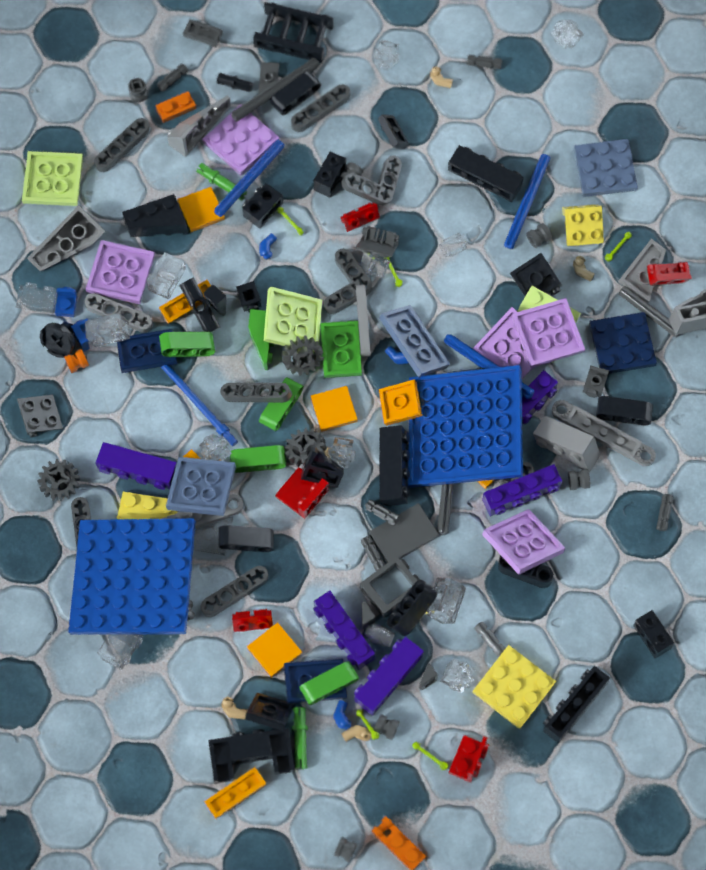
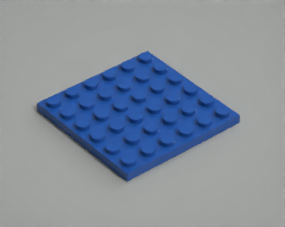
M520 365L427 375L420 378L409 377V381L415 380L417 382L422 412L421 417L409 420L410 460L408 461L410 478L408 479V486L410 488L523 477L522 368Z
M195 519L80 520L68 633L70 635L186 634Z

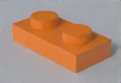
M189 91L157 104L156 109L163 123L195 110L196 104Z

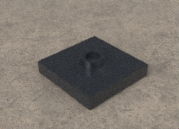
M256 693L246 712L245 720L284 731L295 704H287L286 701Z

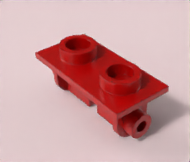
M369 202L359 207L357 212L352 210L344 213L340 219L345 224L346 231L349 232L379 219L380 215L377 204Z
M267 609L254 610V616H250V611L232 614L234 632L271 628L273 626L272 611Z

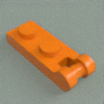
M385 816L381 820L382 823L378 827L375 826L371 832L409 870H415L426 856ZM387 828L392 832L388 837L383 834Z

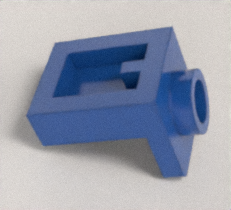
M71 287L57 288L58 297L55 315L74 317L78 298L76 290Z
M87 318L79 320L71 326L73 335L83 352L90 349L88 342L91 341L87 331L92 328Z

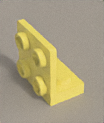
M601 205L562 207V215L565 216L567 246L600 244L604 242Z

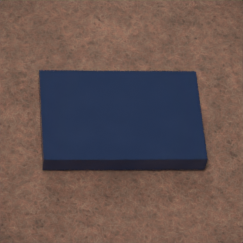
M172 329L116 338L121 373L178 364L177 357H165L161 352L159 336L165 332H173Z
M343 659L284 663L287 704L307 702L299 687L307 681L344 663ZM347 688L321 701L347 699Z

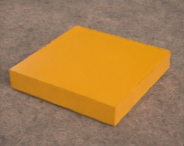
M212 187L177 199L190 232L225 220L224 215L219 217L214 213V209L219 203Z
M415 380L379 389L383 420L386 426L422 416L417 382Z
M347 386L310 396L321 432L358 422Z
M278 622L247 646V649L271 678L284 669V663H291L303 654Z

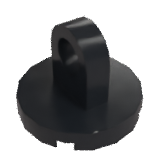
M63 322L62 324L49 323L40 331L39 338L43 347L46 346L49 354L58 358H64V356L74 351L75 339L71 328L73 324Z

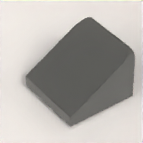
M365 601L362 602V626L364 630L375 623V615Z
M430 663L420 681V690H424L437 681L438 674Z

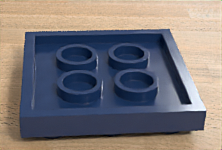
M645 312L589 321L598 366L608 370V374L657 365Z

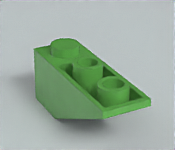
M250 309L249 335L264 369L268 370V364H272L273 353H270V346L274 347V344L264 341L266 311Z

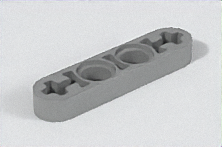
M356 285L361 357L370 356L365 285Z
M95 293L89 294L85 298L87 310L142 333L149 332L153 327L151 317L143 312ZM94 300H96L97 304H93V306H91L90 301L93 302ZM108 306L116 308L111 314L106 313L105 309ZM124 313H131L132 318L126 321L122 319V315ZM147 320L148 325L144 324V326H141L140 322Z

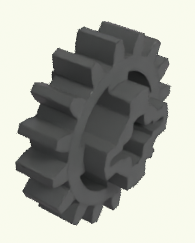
M304 335L303 339L300 340L299 336H297V341L290 340L291 345L284 346L286 351H282V361L286 369L291 370L292 374H295L297 371L299 376L302 375V372L309 375V370L315 372L314 367L321 366L319 360H323V350L319 342H315L313 337L308 340L307 336Z
M307 428L304 429V432L298 429L297 435L291 434L292 439H287L288 445L284 446L287 459L290 460L291 464L295 463L297 467L301 464L305 465L312 447H316L323 454H325L323 450H327L324 437H322L320 432L316 433L313 428L310 432H308Z
M56 459L55 464L49 461V467L42 466L44 473H38L41 479L37 481L41 485L39 487L41 492H44L46 498L51 495L53 501L56 497L62 501L63 496L70 499L69 493L76 494L74 487H80L79 483L76 482L80 481V476L77 475L79 473L77 468H74L73 463L67 465L65 459L62 463H59V460ZM67 471L71 474L72 479L69 476H66ZM47 482L52 484L51 489L47 486Z

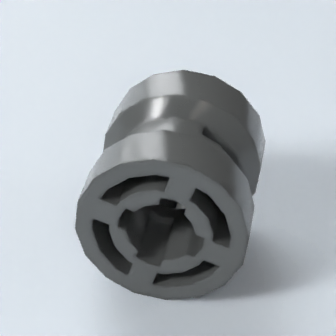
M134 78L129 82L128 89L131 100L137 103L143 102L148 96L145 81L141 78Z
M348 162L345 166V172L341 173L339 181L342 183V179L349 173L361 176L363 173L362 168L355 163ZM349 179L348 181H350V185L352 186V180Z
M544 223L538 225L537 229L526 232V236L534 248L539 247L543 241L547 242L552 239V234Z
M588 469L581 470L580 472H568V483L571 491L577 490L580 487L584 489L590 488Z
M380 714L374 731L378 732L379 735L384 734L386 738L393 740L400 721L395 719L388 720L387 716Z

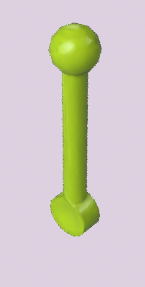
M278 207L277 212L287 219L300 236L303 235V230L284 212L283 207Z
M626 232L625 237L610 254H606L605 260L607 262L612 261L616 251L627 239L632 237L630 232Z
M383 257V259L387 261V264L396 280L395 285L397 287H401L403 282L401 279L398 278L389 259L390 257Z
M358 709L356 711L357 716L361 717L371 732V738L377 740L379 733L374 731L364 716V711Z
M414 742L412 744V747L414 749L420 750L434 762L439 764L441 770H447V762H441L440 760H438L436 757H434L432 754H430L428 751L422 748L419 742Z

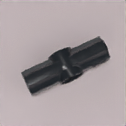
M194 277L181 283L179 287L203 332H212L220 328L209 307V302L204 298ZM197 301L203 303V311H198L195 308Z

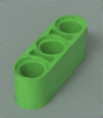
M165 332L159 336L161 352L165 357H206L215 353L214 338L211 332Z
M288 377L282 383H286L292 391L290 400L283 403L269 402L259 419V423L274 431L280 428L304 388L303 385Z
M281 445L234 449L229 452L230 462H235L236 465L235 473L276 470L286 467L285 448Z
M347 661L307 681L299 688L308 704L312 705L359 680V677L351 662Z

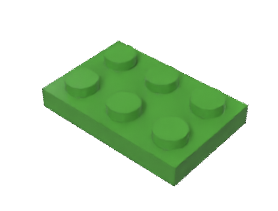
M358 321L320 323L324 378L362 376Z

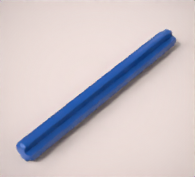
M276 140L216 206L214 209L216 215L222 217L283 150V142Z
M541 154L505 240L504 247L508 249H513L550 161L549 155Z
M452 334L446 335L444 339L445 344L482 369L499 367ZM522 382V396L526 399H531L534 390Z

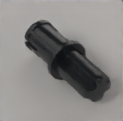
M220 72L217 77V84L231 87L232 90L236 88L251 92L253 87L252 82L238 79L236 75L233 77Z

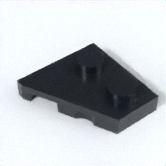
M312 447L302 470L301 480L319 483L323 478L329 483V486L338 488L344 474V469L316 447Z

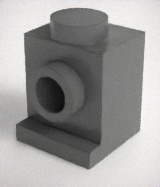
M590 365L583 393L592 398L601 397L609 371Z

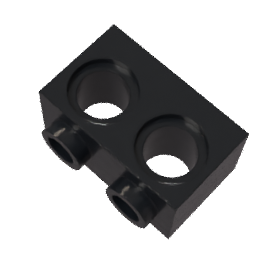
M331 151L328 153L313 180L314 191L329 198L331 197L339 183L341 173L345 172V157Z
M265 183L262 187L260 186L256 189L254 196L250 200L248 199L244 202L242 206L243 217L260 229L277 211V208L283 204V195ZM265 197H271V199H269V200H265V199H263V198H265ZM255 209L259 210V212L253 213L252 211Z
M653 610L635 620L633 627L654 658L672 649L674 641Z

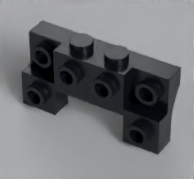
M285 728L284 731L257 729L252 731L253 733L251 734L237 732L232 734L231 737L208 740L214 784L235 781L233 765L273 759L275 775L295 772L289 728Z

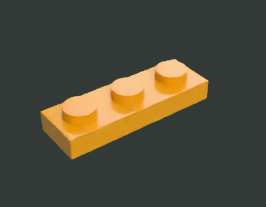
M208 280L198 284L202 294L211 286ZM183 293L159 307L168 324L191 311L190 305ZM197 301L195 303V308L199 307L203 303Z
M254 767L204 802L215 819H218L267 784L256 767Z

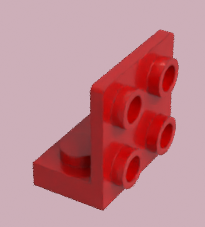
M299 467L275 494V497L306 519L329 491V483L323 478L319 483L301 480L303 469Z
M463 735L448 774L470 783L473 777L477 779L482 765L479 761L480 759H485L490 745L486 743L488 737L484 736L482 742Z

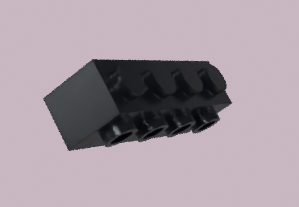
M459 145L448 162V171L510 202H513L523 186L524 177L520 173L505 168L504 165L495 163L486 156L473 152L468 147Z
M402 425L379 428V500L384 506L408 504L407 497H410V489L407 486V479L410 478V471L407 467L410 453L407 449V443L410 442L409 432Z
M595 665L591 670L587 669L580 677L582 681L578 686L574 684L568 692L570 696L566 701L563 699L555 708L557 712L553 716L550 714L543 722L545 725L543 732L558 744L610 680V677Z

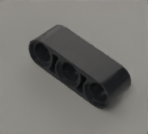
M305 71L271 97L270 104L281 115H286L320 89L321 83L310 71Z
M601 396L598 398L596 417L601 420L646 426L650 425L652 421L653 404L646 401Z
M230 525L220 526L218 528V547L227 550L271 552L274 550V530Z
M502 556L499 557L498 570L502 574L540 588H547L551 585L554 573L550 567L540 564L531 568L530 573L518 574L511 566H504L502 562L505 559ZM546 574L548 575L549 579L542 580L540 579L539 575Z
M423 580L416 581L390 614L387 620L388 627L402 636L408 635L437 598L436 589Z

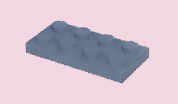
M410 305L381 314L379 319L419 378L446 369L450 365Z

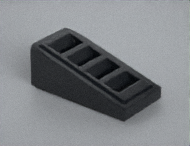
M212 284L203 295L210 306L224 316L226 314V295Z

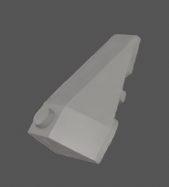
M228 95L179 123L175 128H172L167 136L169 146L186 157L231 107L230 97Z
M78 205L27 259L39 271H42L93 245L105 230L81 205Z

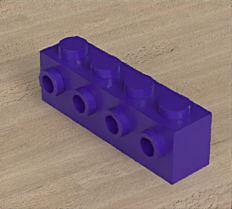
M545 370L528 385L534 390L532 398L526 399L522 396V425H526L531 420L532 415L543 408L544 402L548 398L551 399L558 391V381Z
M106 442L102 443L95 462L97 469L101 473L117 474L118 477L128 480V478L135 479L140 484L146 485L149 483L161 490L171 488L177 465L174 461Z
M555 464L483 492L482 501L490 517L500 515L506 512V510L520 507L530 500L535 501L545 494L555 493L561 488L562 479Z
M329 590L314 600L313 611L319 619H323L325 622L324 626L329 634L333 633L336 638V644L341 650H345L348 655L346 657L352 666L355 665L360 670L374 661V651L333 593Z
M406 636L402 641L400 639L397 640L392 647V653L390 655L386 654L380 661V667L377 670L373 669L367 676L368 681L364 685L360 684L354 691V701L372 716L424 656V651Z

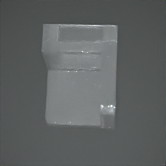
M371 252L363 254L359 265L368 275L384 278L390 261L385 257L379 256L377 253Z

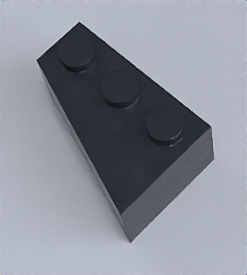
M175 194L122 212L130 237L154 236V234H165V236L174 233L188 234L187 224Z

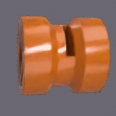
M82 349L76 351L73 355L64 356L71 373L76 372L81 367L89 366Z

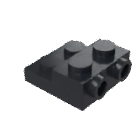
M539 253L510 272V275L524 296L527 295L531 286L551 296L561 291L560 287L563 286L542 253Z

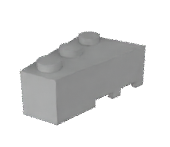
M706 289L694 298L691 297L674 308L669 321L675 335L706 329Z
M548 416L543 417L533 433L537 445L552 451L582 470L588 469L589 473L601 455L594 436Z

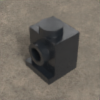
M254 281L236 286L243 311L250 313V309L259 310L262 304Z

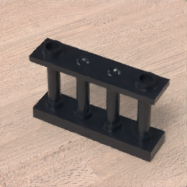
M265 2L264 13L268 16L262 33H254V47L307 60L315 58L318 62L323 63L324 48L321 47V43L326 29L333 30L334 28L333 17L289 8L277 3ZM275 17L285 19L279 37L269 35ZM292 21L302 23L296 41L286 39ZM309 25L319 27L313 45L303 43Z

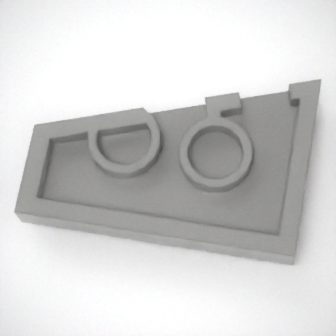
M651 239L618 282L649 303L655 285L650 286L647 265L662 264L666 249Z

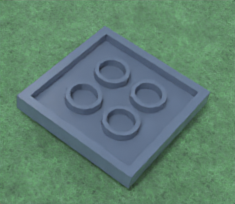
M628 139L574 145L583 197L637 191L638 186Z
M178 457L166 503L167 510L224 516L236 469L235 462Z

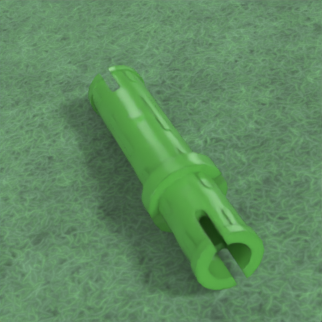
M203 162L198 166L200 169L197 168L196 172L207 178L211 184L218 185L228 193L235 187L236 184L220 175L218 170L214 171ZM245 191L238 199L243 201L245 199L244 195H247L248 192Z
M296 707L293 708L294 726H292L295 741L294 769L300 770V761H302L303 770L308 769L306 731H308V726L306 725V708L300 707L299 716V709Z

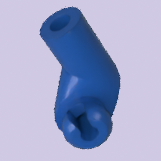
M272 233L259 244V254L265 260L272 257L270 246L277 240L276 236Z
M389 346L385 350L394 363H409L403 353L397 352L393 346Z
M339 700L333 718L340 729L348 730L352 725L351 720H348L345 715L348 703Z

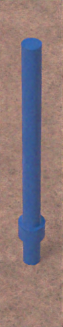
M169 365L161 366L165 373L217 429L216 432L221 437H224L232 447L235 446L238 441L229 432L230 429L216 418Z

